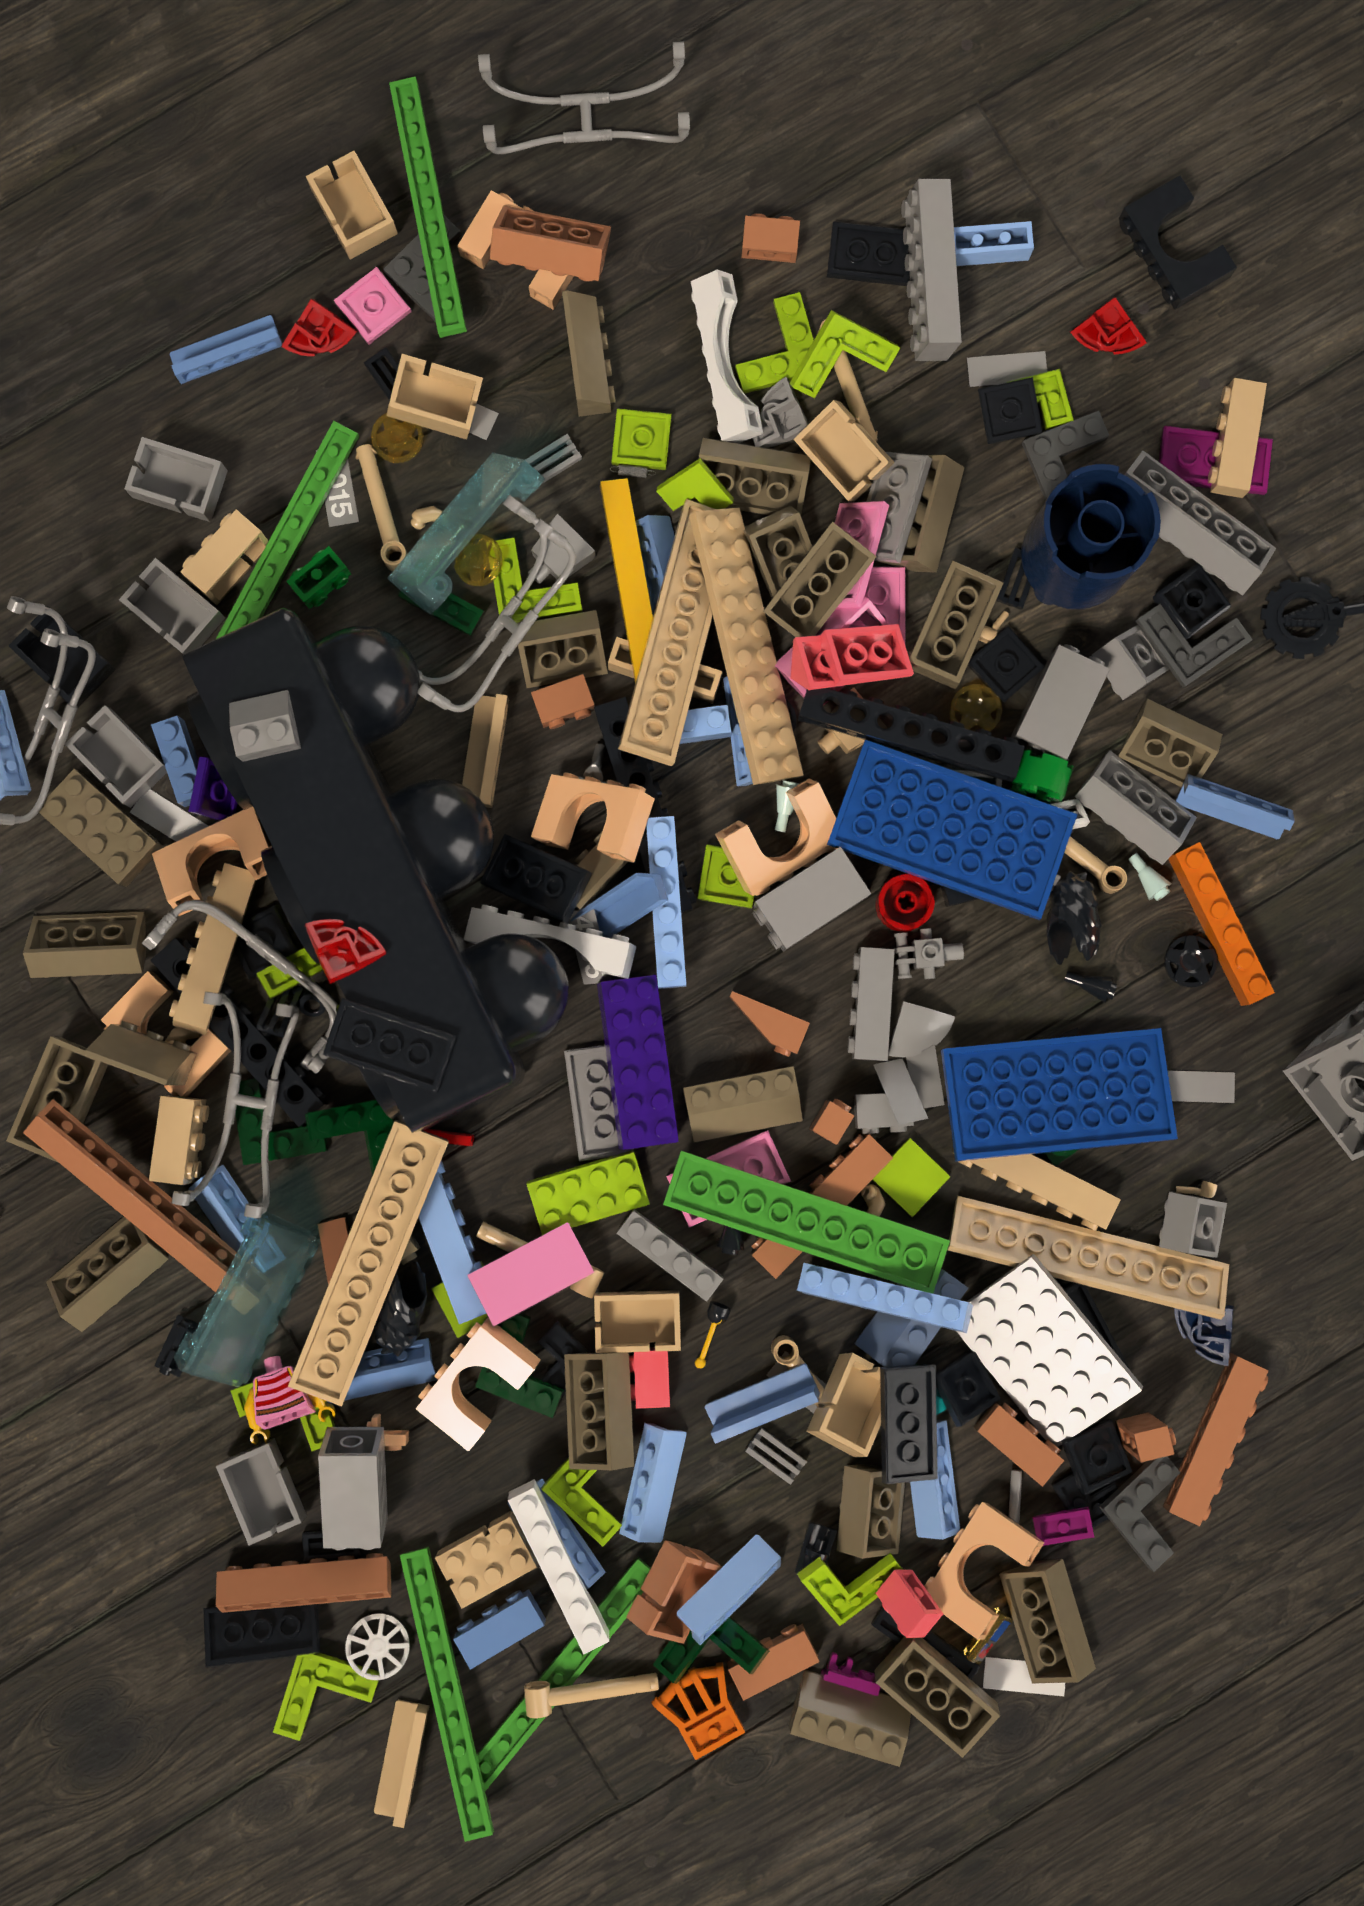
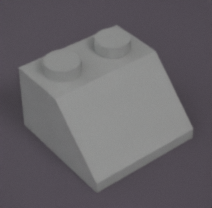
M1139 625L1115 637L1092 654L1093 657L1102 660L1105 663V667L1110 668L1107 678L1111 682L1114 692L1122 700L1170 670Z
M288 690L229 703L231 736L236 757L244 762L301 749Z
M1169 1192L1164 1207V1222L1159 1234V1247L1217 1258L1227 1203Z

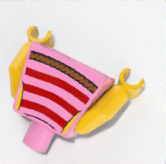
M272 1356L264 1360L267 1374L253 1379V1387L249 1391L244 1406L249 1427L254 1430L250 1436V1441L255 1445L258 1443L257 1433L263 1435L266 1443L270 1438L269 1428L316 1412L315 1407L319 1408L318 1418L320 1421H326L322 1414V1411L326 1409L330 1410L335 1417V1407L331 1403H325L326 1400L288 1387L294 1368L292 1366L283 1368L280 1356Z

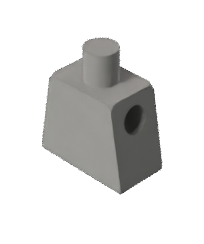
M557 514L549 525L566 537L567 542L571 544L575 551L576 561L569 575L571 576L596 557L595 550ZM540 538L531 550L535 559H537L540 549ZM547 539L546 554L534 580L540 584L549 574L558 579L567 566L569 560L568 552Z

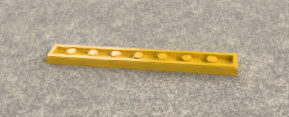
M628 478L600 481V489L636 684L653 615Z

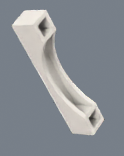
M717 269L691 281L692 300L696 307L697 326L701 332L703 343L702 352L706 358L708 369L707 378L711 384L713 394L712 404L716 410L718 420L717 430L721 441L738 444L763 434L759 408L741 390L734 377L730 363L728 348L729 329L737 304L733 275Z
M482 905L481 909L471 908L464 940L477 944L490 937L508 933L523 934L533 938L556 939L578 950L595 970L629 979L636 946L629 943L628 937L613 934L612 939L602 937V931L586 928L584 933L576 931L575 925L560 922L559 927L549 925V919L534 916L533 921L523 919L524 914L508 910L507 915L497 913L498 908L488 905Z
M535 1479L509 1491L508 1502L583 1654L608 1643L609 1629L566 1551L547 1503Z

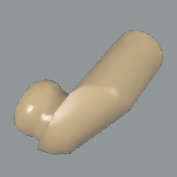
M434 506L416 509L411 515V525L416 529H422L426 523L432 521L448 528L453 520V516Z

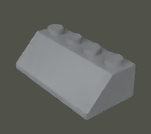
M1111 750L1107 752L1075 795V798L1081 801L1084 807L1091 809L1106 824L1113 826L1128 841L1135 843L1150 858L1162 865L1183 844L1197 818Z

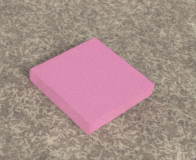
M377 267L334 300L338 308L368 345L411 313L410 307Z

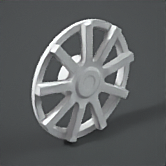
M372 1614L360 1619L350 1630L346 1640V1657L350 1666L358 1675L369 1680H383L395 1675L403 1667L408 1658L410 1643L406 1629L397 1619L386 1614ZM380 1619L377 1634H373L367 1623L368 1621ZM388 1620L395 1624L396 1627L384 1636V1622ZM361 1625H363L369 1636L367 1640L354 1636ZM398 1631H401L404 1643H389L390 1638ZM351 1641L365 1645V1649L351 1655ZM404 1648V1654L400 1662L389 1653L390 1649ZM367 1654L369 1658L361 1670L353 1660ZM384 1657L396 1665L388 1673H384L382 1661ZM374 1659L378 1662L379 1675L366 1673Z

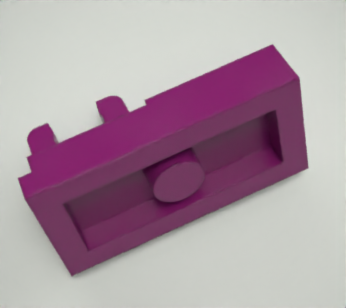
M1088 1507L1032 1517L1036 1537L1045 1542L1043 1546L1094 1538Z
M834 1652L831 1653L828 1665L821 1672L823 1680L878 1696L880 1686L875 1682L874 1673L861 1669L858 1673L852 1672L853 1660L848 1656L846 1663L838 1669L836 1664L838 1655Z

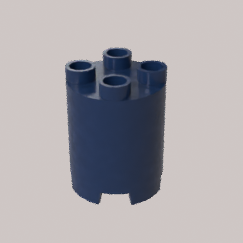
M1094 464L1071 472L1052 491L1029 525L1023 539L1021 550L1022 566L1028 582L1034 589L1036 598L1047 605L1054 604L1067 609H1086L1097 606L1115 595L1146 561L1159 538L1161 525L1160 511L1152 491L1145 493L1135 481L1119 473V466Z

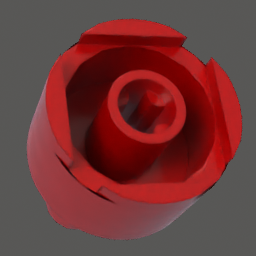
M903 874L891 878L880 888L875 906L877 916L885 926L894 931L908 932L917 929L928 921L933 913L935 900L925 880L911 874ZM907 897L911 907L903 910L901 908L902 904L898 900Z

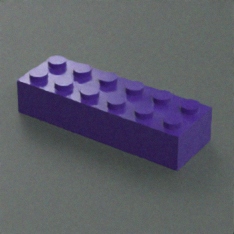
M656 975L598 983L597 989L619 1149L626 1150L679 1142Z

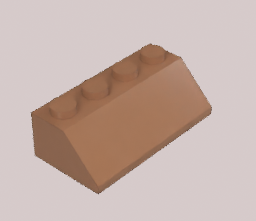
M503 205L492 228L490 259L496 260L502 265L516 264L532 271L541 269L551 271L557 276L571 275L579 277L583 281H599L604 266L611 227Z

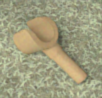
M1003 611L991 628L985 625L979 641L986 644L992 641L999 627L1009 616L1008 612Z
M1207 1181L1202 1182L1200 1189L1176 1186V1193L1194 1194L1205 1198L1214 1197L1217 1190L1216 1184Z

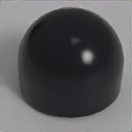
M308 989L302 992L298 1007L303 1014L316 1017L325 1012L326 1008ZM315 1000L320 1006L312 1010L307 1007L305 1002Z

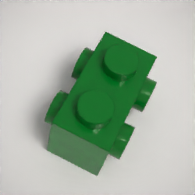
M328 546L326 549L317 552L304 567L295 570L286 582L308 609H311L313 606L318 607L322 605L328 598L327 594L333 589L338 590L346 585L349 581L348 577L352 574L330 546Z

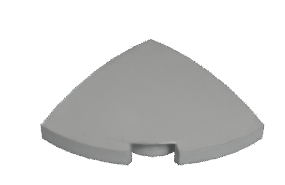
M787 377L777 382L761 400L764 404L760 414L763 434L753 438L755 447L770 448L791 441L809 425Z
M903 1001L896 1027L892 1034L888 1056L911 1057L922 1054V1051L937 1045L949 1032L955 1016Z

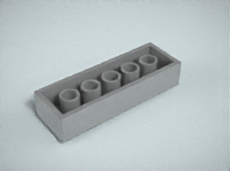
M918 179L913 188L909 190L907 198L902 201L901 206L902 217L906 219L903 242L909 246V254H906L905 270L910 271V281L907 283V297L911 298L908 320L909 324L913 325L910 348L915 353V361H947L962 343L951 179Z
M1142 451L1125 473V476L1135 481L1145 493L1152 491L1160 511L1161 525L1159 537L1179 548L1184 556L1194 559L1203 566L1206 572L1217 576L1225 582L1229 589L1243 595L1263 572L1276 548L1149 454Z

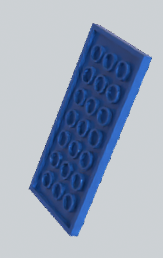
M865 740L827 845L835 848L841 847L843 851L1040 920L1077 814Z
M1161 1028L941 1050L955 1162L1178 1139Z

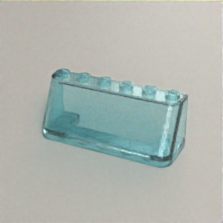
M268 1212L262 1214L261 1218L247 1217L240 1230L244 1240L196 1332L194 1335L189 1332L186 1333L174 1356L180 1371L234 1387H240L242 1383L246 1384L252 1374L251 1367L255 1359H259L265 1349L264 1342L268 1334H272L275 1331L279 1321L277 1317L281 1309H285L288 1306L292 1297V1293H290L295 1283L298 1284L301 1281L305 1272L304 1265L308 1258L311 1259L318 1248L316 1236L313 1232Z

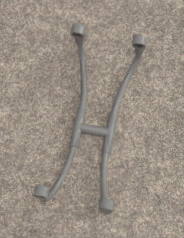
M684 41L673 42L674 68L664 78L635 90L613 94L599 92L560 95V97H538L513 92L501 87L492 80L490 54L478 55L479 71L482 79L494 91L506 97L529 103L561 104V106L580 105L582 131L563 132L560 135L542 137L506 147H497L494 125H483L484 143H486L487 149L494 154H508L554 142H595L601 140L609 141L612 138H630L664 143L682 142L689 135V112H678L679 135L666 136L633 131H612V129L593 130L591 105L610 103V101L637 97L652 92L672 81L684 65Z
M508 495L503 504L528 523L535 525L534 529L540 535L539 553L532 571L520 591L511 598L508 605H506L488 630L484 641L464 664L454 672L440 678L426 677L418 670L420 681L423 683L417 693L444 710L464 712L480 700L507 656H511L517 645H519L539 617L538 613L566 581L575 565L576 554L571 544L567 542V538L543 520H539L535 513L511 495ZM547 539L568 552L569 560L567 566L533 610H529L521 623L517 624L511 617L521 605L522 598L527 593L542 566L547 549ZM504 627L512 633L501 649L502 653L475 695L465 704L454 705L449 699L429 686L450 682L464 673L481 656L489 644L495 641Z
M11 596L7 606L8 610L17 614H24V612L38 615L47 614L55 619L60 629V633L52 629H44L40 640L45 645L51 647L61 645L53 683L48 688L33 730L35 732L33 739L23 757L25 767L31 760L41 735H44L48 722L50 721L58 730L51 747L52 754L44 783L35 806L29 813L19 817H15L13 814L0 813L1 825L25 823L33 819L41 810L50 788L59 753H62L78 707L76 705L91 675L96 659L94 647L77 636L68 635L63 618L55 610L45 607L44 604L29 602L20 597ZM68 647H83L88 651L87 665L71 701L67 703L63 717H61L53 708L60 691L59 685L66 663Z
M199 900L186 901L178 905L170 913L168 912L141 943L149 950L156 947L175 921H177L176 917L180 913L187 910L200 911L226 925L243 938L249 947L253 948V950L280 969L285 975L289 974L319 999L328 1012L330 1018L329 1028L325 1036L320 1037L299 1063L305 1070H312L315 1074L318 1073L329 1058L323 1055L337 1014L336 1005L338 1003L334 998L297 969L296 964L287 959V957L257 934H252L230 915L210 903Z
M205 992L204 1004L217 1006L224 1004L228 1010L234 1040L233 1073H230L223 1118V1123H225L212 1164L200 1184L193 1191H174L172 1204L189 1206V1202L194 1201L195 1197L208 1185L224 1154L231 1125L234 1124L236 1107L239 1105L263 1109L261 1130H263L261 1140L262 1203L246 1204L244 1212L246 1217L261 1218L262 1214L267 1211L270 1202L268 1143L279 1088L278 1076L287 1046L298 1021L299 1010L296 1005L277 1003L276 1015L291 1017L278 1050L271 1079L268 1080L266 1097L239 1094L242 1076L240 1074L241 1037L236 1011L232 1002L225 994Z

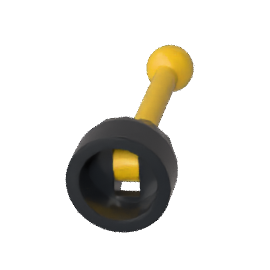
M710 1301L707 1309V1316L711 1321V1326L700 1357L695 1360V1366L699 1369L704 1368L706 1365L705 1357L717 1324L726 1322L730 1315L731 1308L722 1303Z

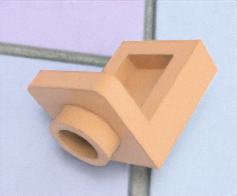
M374 1414L371 1421L367 1422V1427H381V1414ZM384 1430L386 1451L402 1450V1446H406L409 1442V1430Z

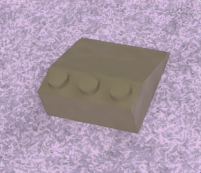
M121 1021L120 1025L110 1024L85 1050L84 1055L163 1085H185L197 1053L189 1051L191 1046L176 1040L173 1044L163 1041V1035L149 1030L147 1035L137 1031L138 1026L125 1021Z

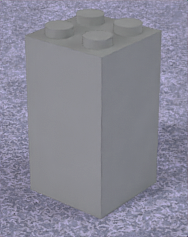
M1059 645L1050 654L1011 738L1017 739L1019 741L1018 744L1025 746L1024 750H1030L1031 755L1035 757L1046 753L1067 760L1110 668L1104 666L1105 663L1102 660L1092 656L1089 658L1079 654L1080 651L1071 645Z
M839 847L755 901L753 905L755 910H753L752 914L760 926L765 924L769 929L770 933L767 937L776 950L781 948L784 952L871 895V892L843 849Z
M327 1427L318 1455L323 1548H333L335 1550L346 1548L371 1550L381 1548L388 1519L384 1427Z

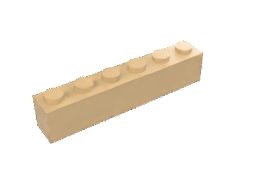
M224 863L222 871L217 870L212 884V886L216 887L214 896H208L206 902L223 910L242 925L256 880L249 870ZM208 914L205 923L199 922L195 935L196 938H199L197 948L191 947L186 963L191 966L188 975L182 974L178 990H181L182 993L179 1001H173L169 1016L173 1017V1026L203 1035L207 1034L216 1006L203 1003L205 992L220 993L239 936Z
M1031 1154L958 1161L969 1168L973 1164L983 1168L981 1174L995 1181L998 1176L1007 1180L1006 1186L1016 1192L1021 1193L1024 1189L1032 1193L1031 1199L1044 1206L1048 1202L1058 1206L1056 1212L1070 1219L1073 1214L1082 1218L1081 1224L1094 1231L1098 1227L1107 1229L1121 1200Z

